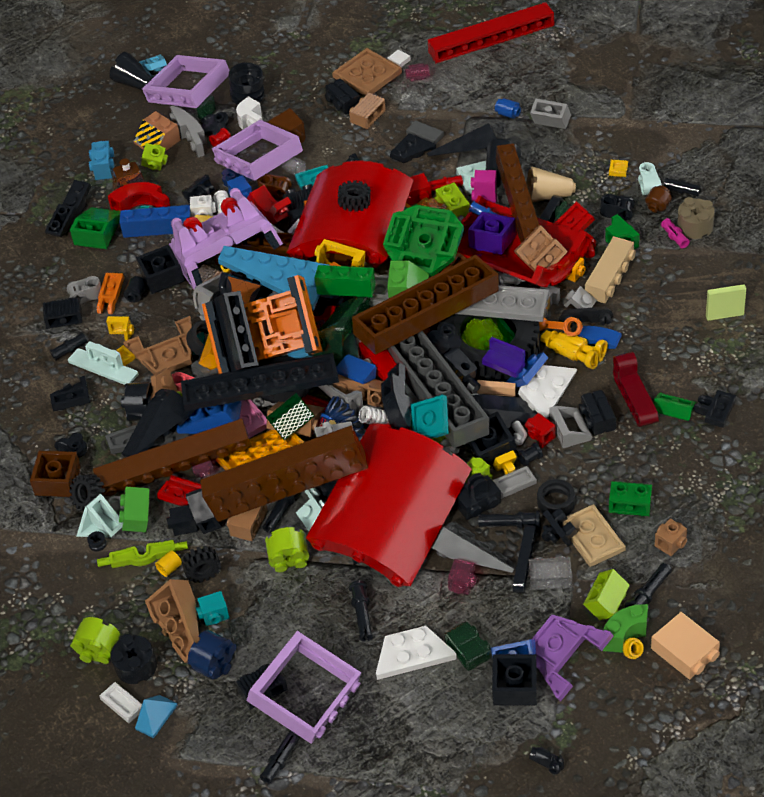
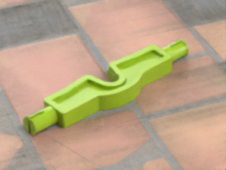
M173 540L148 543L146 545V553L140 555L138 549L133 546L120 551L110 552L109 557L97 559L98 567L111 565L112 568L126 565L144 566L162 558L170 550L176 553V551L188 549L187 541L174 544Z

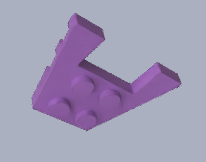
M551 615L532 638L536 643L537 668L559 701H562L573 687L571 683L558 674L559 670L585 639L602 651L614 637L610 631L599 630L590 625H582L573 620Z

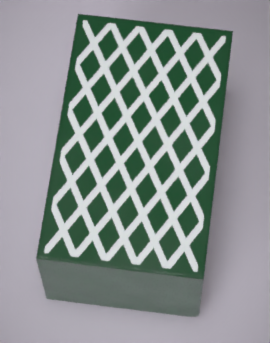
M296 393L266 418L283 440H286L315 415Z

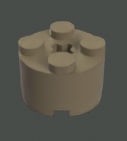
M692 197L684 199V202L678 208L677 227L681 228L685 237L701 239L703 235H710L712 233L715 212L713 203L710 200L693 199Z

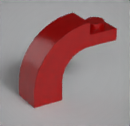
M149 182L130 183L119 187L108 195L110 208L117 211L130 210L138 205H153L156 208L170 207V199L166 194H162L161 186Z
M265 185L252 191L247 197V200L253 202L271 224H276L288 217V207L292 203L290 199L286 197L277 202Z

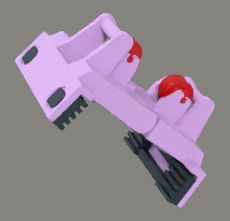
M238 188L231 189V197L222 201V213L209 218L205 222L201 223L196 217H189L184 223L179 218H174L171 221L174 238H172L169 246L181 265L184 277L193 289L203 282L197 264L221 253L223 246L231 247L233 244H238L262 231L273 249L283 244L271 223L253 202L248 201L242 195Z

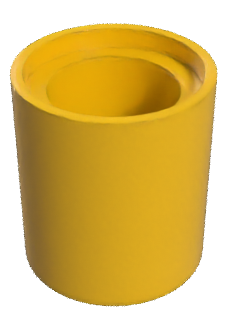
M170 550L155 563V566L164 577H167L182 565V561L174 551Z

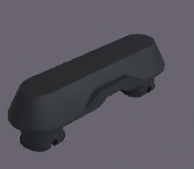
M607 307L567 309L561 313L559 321L564 322L567 318L575 317L581 322H600L602 325H605V323L608 325L612 322L613 312ZM572 322L571 325H570V328L573 327L574 324H577V323H576V322Z

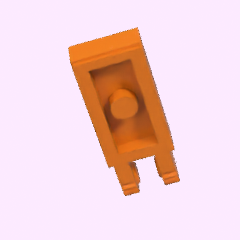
M105 273L98 296V314H102L104 303H108V314L114 313L115 304H117L124 281L123 273Z

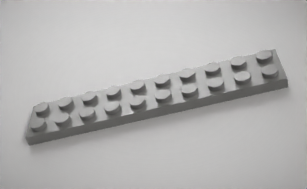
M375 275L376 285L373 297L369 300L358 297V305L375 306L389 299L387 289L389 276ZM499 285L498 292L455 314L543 322L549 290Z

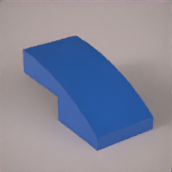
M583 326L578 337L587 339L588 344H596L597 341L603 339L608 343L607 349H616L622 335L617 331L603 327Z

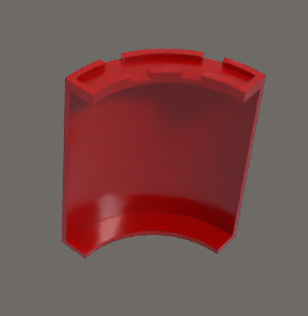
M370 161L343 162L342 165H333L323 170L315 179L287 254L291 257L307 260L315 256L317 245H320L326 239L366 251L365 262L377 268L388 258L383 242L393 213L404 210L413 179L397 169L391 170L383 167L384 164ZM354 180H357V183L360 181L363 184L366 183L367 187L369 186L371 190L368 208H364L363 211L358 209V212H355V209L348 211V208L344 210L343 207H340L338 204V188L342 183L345 182L347 184V181L353 183ZM327 251V252H326V254H327V253H338V254H342V253L335 252V251Z
M478 195L476 203L485 208H491V211L499 215L513 218L510 208L487 201ZM469 212L461 221L464 226V232L457 252L467 259L477 255L493 270L541 287H548V285L554 286L560 283L572 273V268L579 257L583 258L587 252L593 236L582 230L578 232L537 218L539 225L568 252L558 263L552 266L542 267L537 265L534 272L514 252L521 244L517 230L516 237L502 255L468 248V229L478 217V215Z
M369 424L360 440L365 451L368 468L338 479L306 539L318 551L325 550L351 557L356 562L365 563L388 578L396 587L411 586L472 469L456 454H448L442 450L443 445L422 434L402 427L399 430L392 429L388 424Z

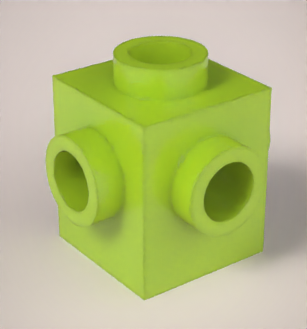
M146 143L141 166L148 167L151 170H161L162 165H166L168 155H165L166 148L157 144Z

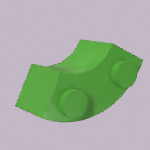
M648 604L626 607L615 613L608 620L603 631H610L614 637L602 651L623 653V644L626 639L646 637Z

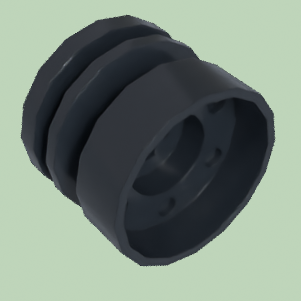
M243 62L233 66L228 74L232 101L238 105L244 99L250 97L260 103L265 93L262 69L250 62Z

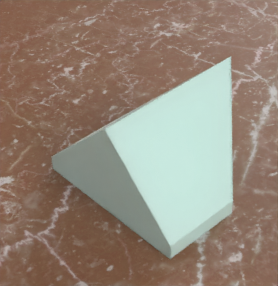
M101 494L85 507L76 537H88L89 534L95 531L102 532L105 537H112L122 528L118 514Z

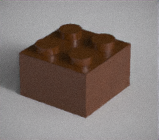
M38 451L30 478L35 496H72V493H69L70 489H72L70 485L74 483L72 480L79 475L81 469L77 452Z

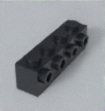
M241 291L223 293L216 297L214 302L231 372L254 368L258 366V361Z

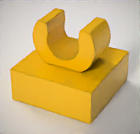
M513 450L495 458L493 466L496 472L503 469L506 475L515 470L513 464L517 457Z

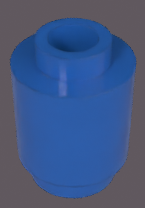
M503 98L497 100L495 112H498L499 115L515 119L520 115L521 107L518 102Z

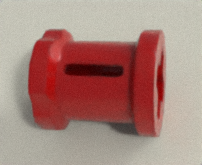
M221 128L220 132L209 136V141L215 147L229 139L231 135L226 128Z

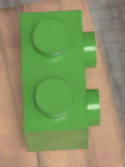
M125 487V494L120 495V506H123V511L119 512V522L122 523V531L146 532L149 488Z

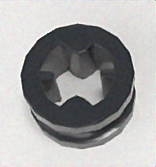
M95 531L87 537L89 548L92 551H101L107 545L105 535L102 532Z

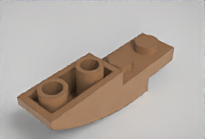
M338 375L339 383H334L333 387L344 394H349L356 390L361 391L362 399L367 401V405L384 408L381 395V383L383 381L374 379L361 384Z

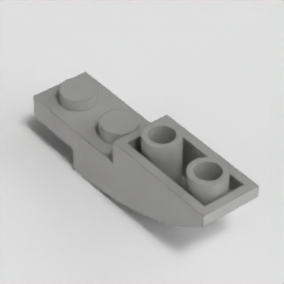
M174 105L170 106V120L178 125L181 138L191 141L192 152L195 151L198 157L205 156L203 144H206L201 125L186 111Z

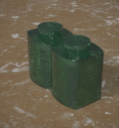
M465 621L445 633L446 644L455 651L457 658L467 671L490 660L491 647L486 640H482L479 637L478 630L474 625L471 626Z

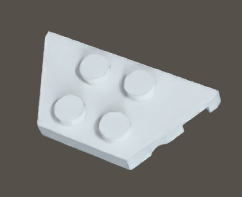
M543 365L528 385L520 387L518 394L528 403L532 411L536 410L548 419L549 408L556 406L576 375L577 369Z
M427 626L387 635L384 638L376 677L379 680L456 660V653Z

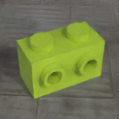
M455 182L435 189L436 197H434V201L437 207L451 210L456 217L460 215L464 218L469 213L470 204Z
M614 569L600 572L583 605L599 620L611 618L618 612L621 601L626 597L629 584Z

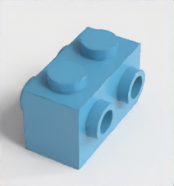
M109 141L92 142V150H89V157L92 160L89 161L90 171H93L95 180L112 178V169L114 168V160L112 158L114 157L113 147H110Z

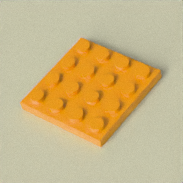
M269 430L250 438L252 447L247 448L243 452L229 454L225 458H217L216 461L226 471L301 444L304 441L295 433L286 440H283L276 430Z

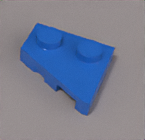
M544 352L531 355L516 378L511 376L506 382L516 383V388L528 385L548 359L547 355Z

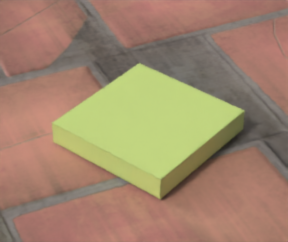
M745 284L707 290V321L744 315Z

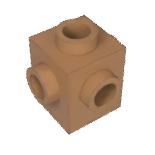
M670 518L665 524H661L655 533V547L672 556L679 548L682 549L686 545L688 540L686 538L687 528Z

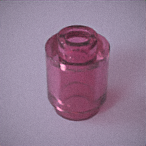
M428 64L408 65V69H405L406 79L412 82L430 77Z

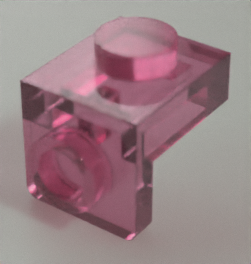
M211 460L193 466L192 470L196 477L204 478L210 476L211 472L215 471Z

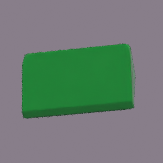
M659 393L654 398L653 404L660 414L688 421L693 414L696 402Z

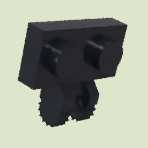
M717 390L714 397L700 395L698 397L699 403L695 404L693 409L696 413L705 416V423L724 428L736 401V395Z

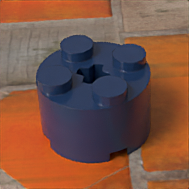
M210 630L203 631L198 636L201 638L199 642H194L190 648L188 664L191 665L190 669L214 680L222 674L227 675L231 669L230 661L237 646L231 640Z

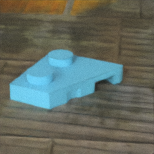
M161 54L139 61L147 70L160 71L164 68L163 66L167 65Z

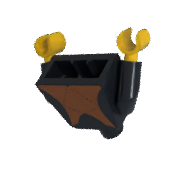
M221 265L222 273L218 285L221 294L241 291L243 304L268 297L271 289L261 285L260 281L256 279L251 280L245 275L232 272L230 269H224V266Z

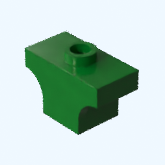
M618 214L613 216L611 226L605 228V241L609 244L614 236L634 242V250L638 248L639 233Z

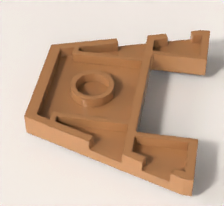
M188 316L175 321L180 334L176 337L144 349L139 336L124 341V346L153 374L165 368H169L170 372L191 365L192 350L187 345L186 340L187 333L192 328L191 317Z

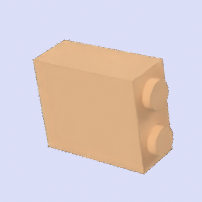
M682 612L652 636L651 649L689 680L695 674L699 675L709 662H714L720 654V642Z

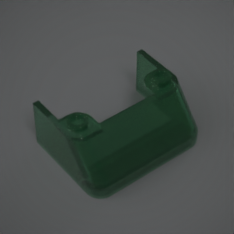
M354 296L336 306L332 315L318 331L323 352L313 354V356L333 353L336 367L343 359V342L353 330L352 317L371 308V297Z

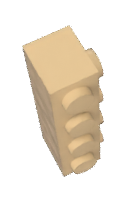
M613 236L585 283V290L597 301L606 303L608 298L613 296L615 286L620 284L623 272H627L630 260H634L636 254L634 242Z

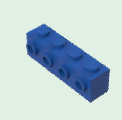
M190 205L121 210L120 226L123 238L173 234L171 221L174 218H179L184 223L187 218L191 217Z

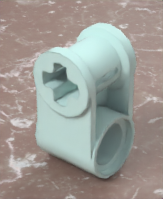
M642 163L639 166L640 175L638 182L642 194L648 195L652 187L661 185V180L652 163Z

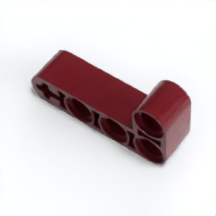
M631 351L613 357V377L638 427L658 422L659 417L656 407L637 373V359L634 352Z

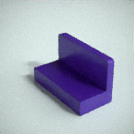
M491 337L489 339L490 349L482 358V364L516 378L525 366V350Z

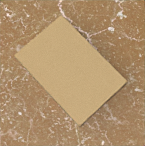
M594 504L567 516L568 519L560 524V527H563L568 522L574 525L578 533L570 540L589 567L626 551V546Z

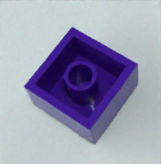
M481 212L468 229V248L502 255L516 237L515 218Z

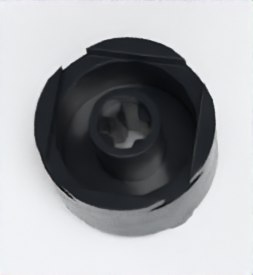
M151 383L125 384V395L121 398V407L125 408L127 421L140 420L151 400Z
M125 634L111 650L110 658L119 679L125 683L138 684L140 681H146L154 675L157 669V661L150 641L142 636Z

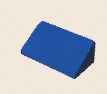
M349 354L336 367L339 375L361 384L376 378V365Z
M530 639L492 647V658L493 654H536L535 640Z

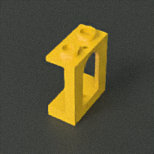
M326 239L320 245H317L315 249V256H317L315 262L331 264L326 258V252L335 251L352 256L351 267H364L366 251Z

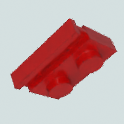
M576 201L555 224L580 232V230L584 231L595 218Z
M171 475L170 480L165 482L158 491L157 496L160 500L178 506L189 505L186 493L200 489L201 484Z

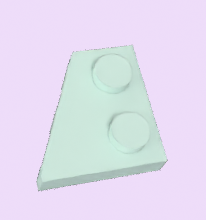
M486 161L456 168L457 175L462 176L466 195L472 194V190H474V188H471V177H474L475 170H485Z

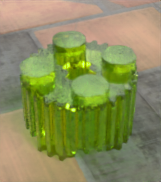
M491 318L483 319L482 321L479 319L471 320L470 323H467L466 331L461 336L466 344L479 350L490 349L489 339L491 337L501 341L504 338Z

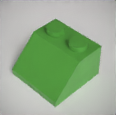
M390 261L387 286L388 297L391 298L428 279L429 274L410 261Z

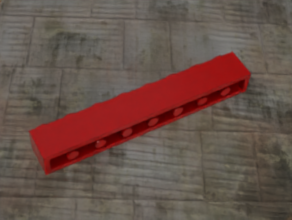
M545 2L427 40L428 53L435 63H439L554 26V12Z

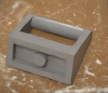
M564 406L549 408V420L555 425V433L563 448L592 440L593 437L578 408ZM574 417L581 432L569 431L564 419Z

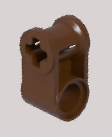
M266 173L257 179L258 188L265 185L272 197L283 199L282 195H285V191L292 186V181L285 176Z

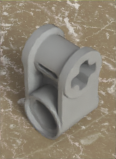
M89 276L85 279L69 283L66 289L70 294L69 298H76L78 295L80 304L98 299L101 283L98 277Z

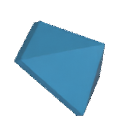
M161 695L144 699L135 727L136 730L154 738L178 706L177 703Z

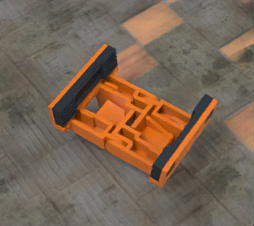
M296 275L287 278L290 291L244 304L247 320L250 322L248 324L258 362L304 348L308 354L323 352L304 277ZM215 302L204 303L202 307L218 373L231 372Z

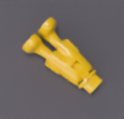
M546 330L540 337V341L546 343V346L553 349L556 353L573 361L580 360L590 369H595L598 362L603 360L608 347L607 341L603 339L597 341L595 346H589L585 338L568 336L563 332L558 333L556 330L552 332Z

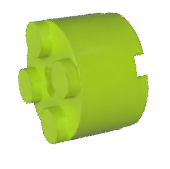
M294 527L280 528L271 532V537L268 538L267 536L265 538L268 561L270 566L275 568L276 572H284L287 568L294 566L296 568H303L307 565L309 552L303 530L300 529V532L295 531Z
M86 617L79 624L70 646L80 655L79 658L83 662L90 663L91 661L108 664L111 659V650L120 637V633L115 626L110 623L109 626L102 624L103 620L99 618Z

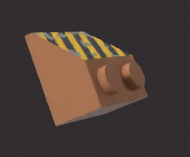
M156 111L143 119L134 138V144L143 150L146 143L157 144L168 150L181 141L178 125Z

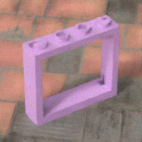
M176 55L142 90L149 103L197 108L228 77L230 70L225 60ZM182 71L207 73L191 90L167 88Z
M258 120L212 148L215 156L214 160L217 164L223 165L254 181L303 151L299 136L262 120ZM260 139H265L278 145V147L252 163L234 156Z
M297 631L249 690L246 701L312 744L316 737L319 739L326 731L325 725L328 722L332 723L338 714V708H344L347 704L350 692H356L361 684L358 682L361 672ZM297 651L347 683L314 728L263 694Z

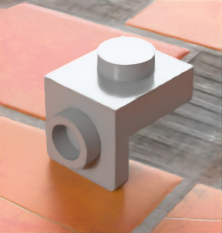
M580 286L575 291L572 289L565 297L567 301L564 306L567 308L572 304L577 309L592 308L597 300Z

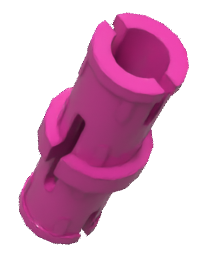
M669 218L662 221L661 227L668 233V237L674 240L680 248H686L690 241L684 236L681 228L675 226Z

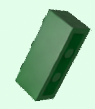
M318 265L314 277L316 292L319 295L373 297L376 285L374 268Z

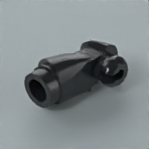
M532 746L530 760L549 768L552 774H559L563 770L564 760L562 755L551 754L549 750L541 746Z

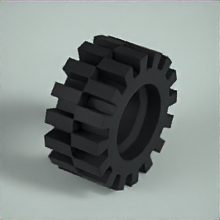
M354 180L353 183L351 181H347V184L345 182L342 183L338 188L339 206L343 207L344 210L348 208V211L355 209V212H358V209L361 211L364 208L367 209L368 205H370V187H367V184H363L362 181L357 183V180Z
M95 474L78 475L72 480L74 483H71L72 489H70L69 493H72L70 499H74L72 504L76 505V509L84 511L85 507L99 494L105 498V495L102 494V492H105V488L102 489L104 484L100 482V477H97Z
M199 546L195 551L191 549V553H186L185 557L182 558L183 562L181 564L189 581L193 580L195 583L198 580L201 583L203 579L208 581L210 580L209 577L214 578L215 573L218 574L220 572L219 569H221V562L217 552L212 547L207 548V546H203L201 549Z

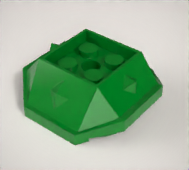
M415 205L401 212L393 213L383 247L391 261H410L432 277L455 260L464 232V226L451 210Z

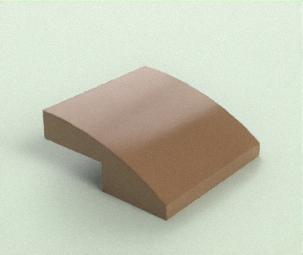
M541 225L514 250L516 255L534 272L537 265L542 267L552 266L558 263L568 252Z

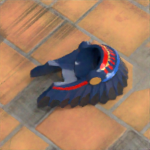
M333 396L325 412L320 415V426L324 422H330V425L351 421L359 441L367 430L364 428V424L359 421V417L355 415L354 409H350L349 404L344 403L343 399H339V396Z

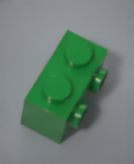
M611 481L609 513L650 516L652 485Z

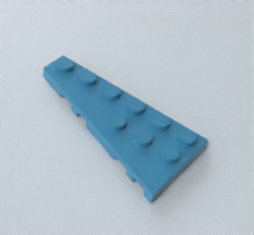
M223 246L218 258L220 265L234 272H241L251 280L256 279L260 281L261 285L277 293L290 291L287 278L296 275L304 277L312 310L315 309L320 296L316 292L314 278L318 265H329Z

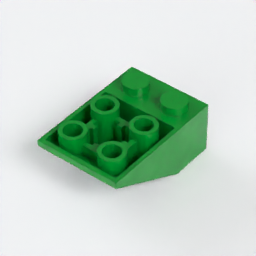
M91 207L76 217L70 229L73 244L107 249L120 222V211Z

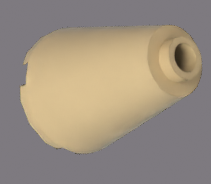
M531 167L528 171L526 184L532 202L550 200L553 195L569 197L572 193H575L576 184L571 178L536 167Z

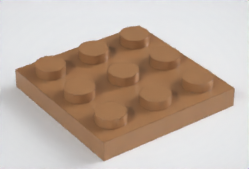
M366 48L333 71L332 74L336 80L342 79L352 89L366 96L369 92L374 94L400 75L402 68Z

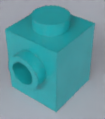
M221 591L197 598L199 607H196L199 620H204L205 626L230 619Z

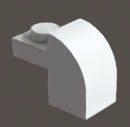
M247 97L238 104L236 112L241 129H245L258 120L263 121L259 102Z

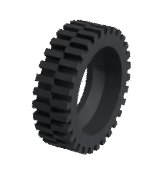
M453 314L438 322L437 330L445 323L453 324L456 327L457 335L461 338L459 349L477 367L476 381L501 382L505 380L506 382L511 377L483 365L482 358L488 350H479L469 346L460 335L469 327L477 324L497 323V318ZM503 318L506 324L516 331L515 337L509 344L525 350V363L531 355L539 354V321Z

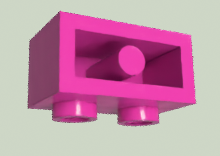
M475 170L474 177H471V188H474L471 194L472 201H476L479 195L487 201L497 204L496 170Z

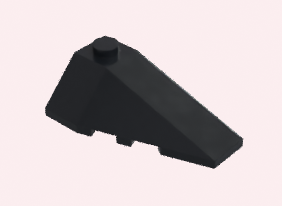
M486 394L472 395L487 416L498 411L509 430L513 422L520 421L523 425L529 418L534 417L538 413L536 410L532 411L528 403L522 398Z

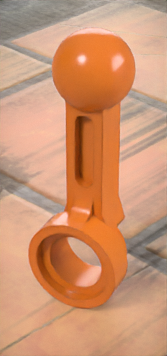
M544 317L543 322H539V331H544L547 328L564 330L568 336L579 335L583 327L582 322L575 317L567 318L564 322L548 321ZM572 322H576L578 326L575 332H572L570 329Z

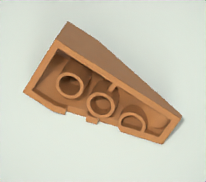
M170 579L146 599L145 602L151 619L154 623L160 625L163 629L161 632L172 641V647L184 663H188V654L192 644L199 642L195 597L188 580Z

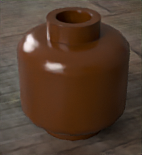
M659 185L651 188L645 198V202L650 211L655 213L657 211L663 212L666 210L672 197L668 188Z

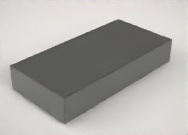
M416 120L406 129L407 135L411 133L435 144L444 136V131Z

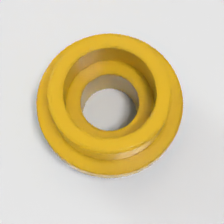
M631 637L625 640L623 653L627 658L637 659L642 655L644 647L639 639Z

